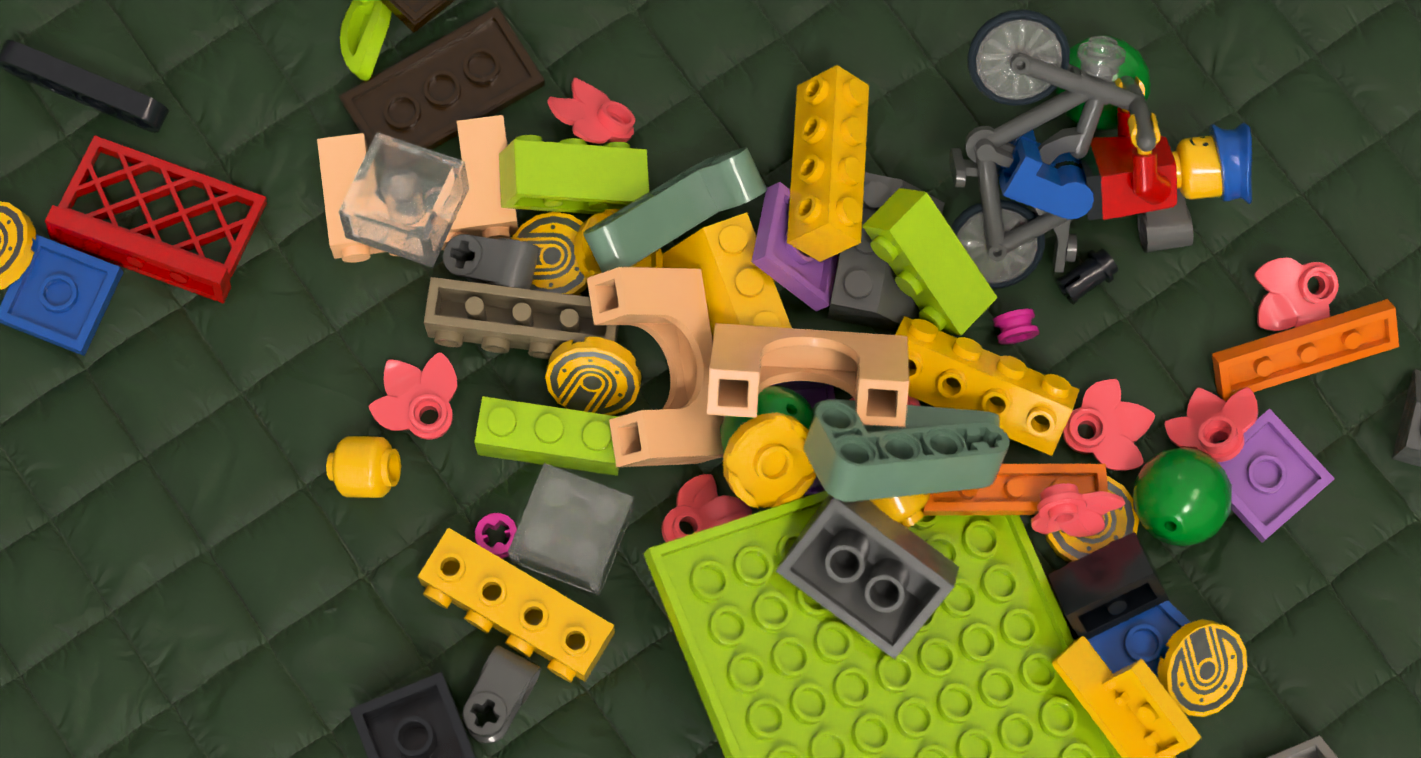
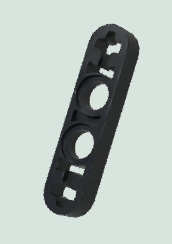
M7 40L0 51V67L10 74L144 130L158 133L169 113L166 106L145 94L21 43Z

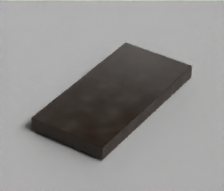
M497 6L341 94L339 99L358 131L364 133L369 149L386 176L458 136V120L493 116L545 86V80Z

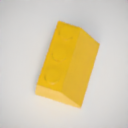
M747 212L703 227L663 253V268L701 269L712 340L714 338L715 323L792 328L773 278L752 263L756 234Z

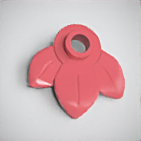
M574 78L571 83L573 99L550 96L547 100L549 108L555 117L564 124L571 125L573 134L586 142L604 144L606 142L626 143L634 134L633 125L635 124V117L626 106L610 101L606 94L577 78Z
M1284 257L1266 262L1254 273L1258 283L1268 291L1262 298L1257 312V324L1261 329L1269 331L1287 330L1330 317L1329 304L1337 295L1338 278L1334 270L1327 264L1309 262L1302 265L1292 258ZM1311 277H1315L1319 282V289L1314 294L1307 287Z
M439 352L428 361L423 371L406 362L393 359L388 360L383 378L385 391L388 396L381 397L368 406L374 419L379 425L388 430H410L421 439L432 440L443 436L449 430L453 421V412L449 402L458 387L457 376L449 359ZM427 410H434L438 413L437 420L432 424H425L421 421V415Z
M1117 379L1102 380L1086 390L1081 407L1073 410L1063 430V437L1066 444L1072 450L1081 454H1092L1100 464H1106L1107 469L1113 471L1134 470L1144 463L1142 454L1134 442L1138 441L1147 432L1155 419V414L1141 405L1122 402L1120 384ZM1082 424L1089 425L1094 431V436L1090 439L1082 438L1078 433V426Z
M1248 387L1236 392L1227 402L1203 388H1197L1189 401L1187 416L1165 421V429L1170 441L1176 446L1199 449L1211 455L1217 462L1228 461L1241 452L1245 442L1243 434L1257 420L1258 403L1254 393Z
M702 474L687 481L679 489L676 507L670 510L663 519L661 526L662 536L665 542L688 536L689 534L683 533L680 529L679 523L683 521L689 523L693 527L694 533L749 516L752 514V509L739 498L728 495L718 496L713 475Z
M1074 484L1053 485L1040 493L1041 501L1037 505L1038 514L1031 519V526L1034 531L1041 534L1062 530L1069 536H1093L1105 529L1103 515L1123 507L1126 504L1125 499L1119 495L1104 491L1082 495Z

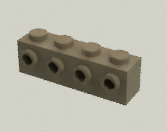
M435 277L430 278L424 326L428 337L435 338L434 342L439 345L461 347L463 342L482 344L481 348L489 352L508 353L510 348L528 350V354L536 358L550 359L552 352L563 342L572 339L573 343L584 342L585 337H600L617 343L619 325H594L590 297Z

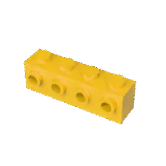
M838 65L797 85L787 243L819 262L860 244L862 235L869 85Z
M904 316L895 335L907 336L908 396L934 407L995 413L1000 416V428L1004 430L1010 439L1050 456L1053 455L1072 413L1080 389L1071 386L1061 376L1055 374L1044 375L1030 369L1015 357L999 356L982 349L979 343L970 338H956L938 331V328L927 320L911 319Z
M450 528L446 530L418 575L421 585L426 588L423 595L445 609H448L449 605L453 603L467 612L464 619L468 623L485 633H489L493 627L507 635L508 638L505 644L528 658L535 652L549 660L550 662L546 668L568 682H572L575 676L586 682L615 634V627L610 622Z

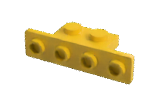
M1080 637L1052 661L1054 669L1122 758H1177L1175 755L1190 749L1201 738L1188 717L1181 711L1142 658L1112 673L1085 637Z

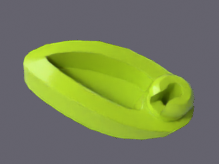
M353 0L341 26L340 45L345 63L359 79L365 81L373 73L391 19L392 11L380 0Z

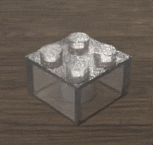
M377 132L339 209L345 238L433 268L469 191L465 161Z
M544 463L508 550L511 562L600 596L634 511V497Z

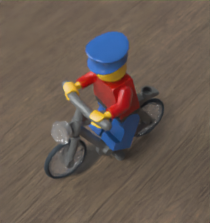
M1025 9L1011 10L998 14L988 20L977 31L969 47L967 55L968 70L978 90L989 99L1000 104L1012 106L1037 102L1051 94L1057 87L1065 91L995 129L990 126L974 128L965 138V150L971 160L963 159L961 148L950 149L949 165L954 187H965L966 176L978 177L980 202L964 210L955 219L951 229L992 289L1015 285L1027 278L1042 259L1045 248V233L1052 229L1056 233L1052 260L1054 272L1064 273L1065 261L1074 262L1077 254L1076 234H1069L1071 219H1078L1087 215L1088 220H1106L1172 208L1177 205V189H1180L1183 197L1189 200L1221 197L1222 201L1226 202L1241 198L1246 203L1251 204V128L1246 123L1238 125L1234 130L1222 129L1215 124H1211L1209 129L1210 136L1182 139L1178 143L1176 151L1172 152L1167 138L1160 135L1156 115L1150 113L1144 97L1145 87L1137 76L1134 80L1126 75L1112 82L1113 75L1119 72V66L1125 62L1126 51L1118 46V42L1115 39L1105 36H1094L1088 42L1079 45L1077 57L1081 60V69L1069 64L1070 47L1067 37L1060 26L1051 18L1039 12ZM1084 103L1077 127L1062 129L1042 144L1036 142L1033 129ZM1111 104L1117 106L1118 137L1093 138L1104 105ZM999 183L1003 196L1024 203L1026 205L1032 206L1034 208L1032 210H1029L1024 205H1021L1015 201L1000 199Z

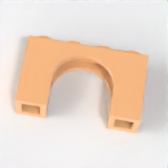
M503 115L457 121L463 168L459 189L444 207L435 212L419 216L397 213L386 207L375 195L369 150L364 133L317 139L329 246L334 259L342 258L344 262L354 263L368 260L370 254L389 252L391 256H407L416 253L417 248L436 246V249L444 250L447 243L453 237L460 234L493 239H510V236L514 235L518 230L516 209L501 208L499 153L508 146Z
M618 267L587 278L594 325H630L645 330L660 345L667 359L670 371V392L663 409L640 410L609 420L616 467L699 464L723 457L720 427L725 415L707 414L713 340L701 269Z
M715 323L709 371L707 414L757 418L758 397L764 388L782 382L811 381L832 385L848 392L856 402V412L863 425L905 427L909 388L908 338L902 335Z

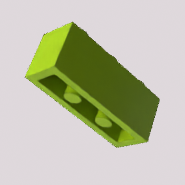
M522 135L516 137L499 153L501 208L597 214L603 213L606 209L620 210L649 193L647 149L630 148V144L625 142H610L603 146L587 145L586 141L578 138L564 139L557 143L544 142L542 137L537 135Z
M899 188L862 225L872 240L870 244L872 250L879 258L889 264L896 274L895 282L902 292L911 297L920 309V319L933 323L938 328V331L962 336L998 298L927 192Z
M482 396L474 442L478 455L615 476L619 474V467H616L609 423L610 419L619 416Z

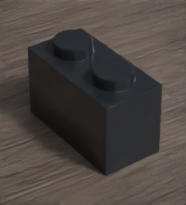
M1135 531L1048 574L1066 618L1078 637H1085L1087 640L1169 600L1155 567Z

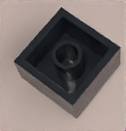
M442 672L349 709L368 758H476Z

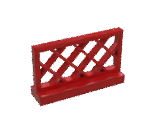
M94 135L58 207L52 205L45 223L50 240L224 304L231 289L230 280L267 205V199L260 194ZM100 153H104L118 158L123 169L97 178L93 167ZM127 162L132 163L134 165L129 167ZM148 171L162 174L166 185L142 194L140 193L134 176ZM90 175L92 181L86 182L88 176ZM170 177L176 179L177 181L172 182ZM128 179L135 196L109 205L102 188ZM192 186L205 190L209 200L186 209L183 208L177 195L178 191ZM97 191L104 207L88 214L72 209L78 197ZM213 193L218 194V195H221V196L215 198V196H214ZM171 194L178 212L153 221L146 203ZM236 201L251 206L246 218L227 225L220 210V207ZM140 206L147 222L146 224L130 230L118 226L114 215ZM214 210L221 228L196 237L189 219ZM109 218L110 223L103 221V219ZM183 222L190 237L189 240L175 245L161 241L158 230ZM239 232L236 240L234 241L232 234ZM152 233L153 238L145 235ZM226 237L231 250L225 263L206 258L201 246ZM195 249L197 254L189 251Z

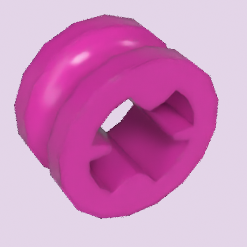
M1019 309L994 318V327L1001 330V334L997 336L998 343L1002 345L1015 344L1039 335L1038 326L1031 323V320L1035 317L1034 310Z
M491 513L484 516L478 522L475 529V540L477 545L503 559L510 556L516 550L519 542V533L514 521L509 516L502 513ZM500 525L508 528V530H505V535L507 538H510L505 545L497 542L494 547H490L486 544L489 542V537L484 534L488 528L497 530Z

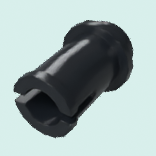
M1100 249L1098 252L1091 250L1087 254L1088 259L1063 277L1056 279L1058 288L1064 296L1066 294L1069 295L1067 300L1071 304H1075L1081 297L1102 282L1110 283L1114 280L1113 275L1118 272V267L1104 249Z

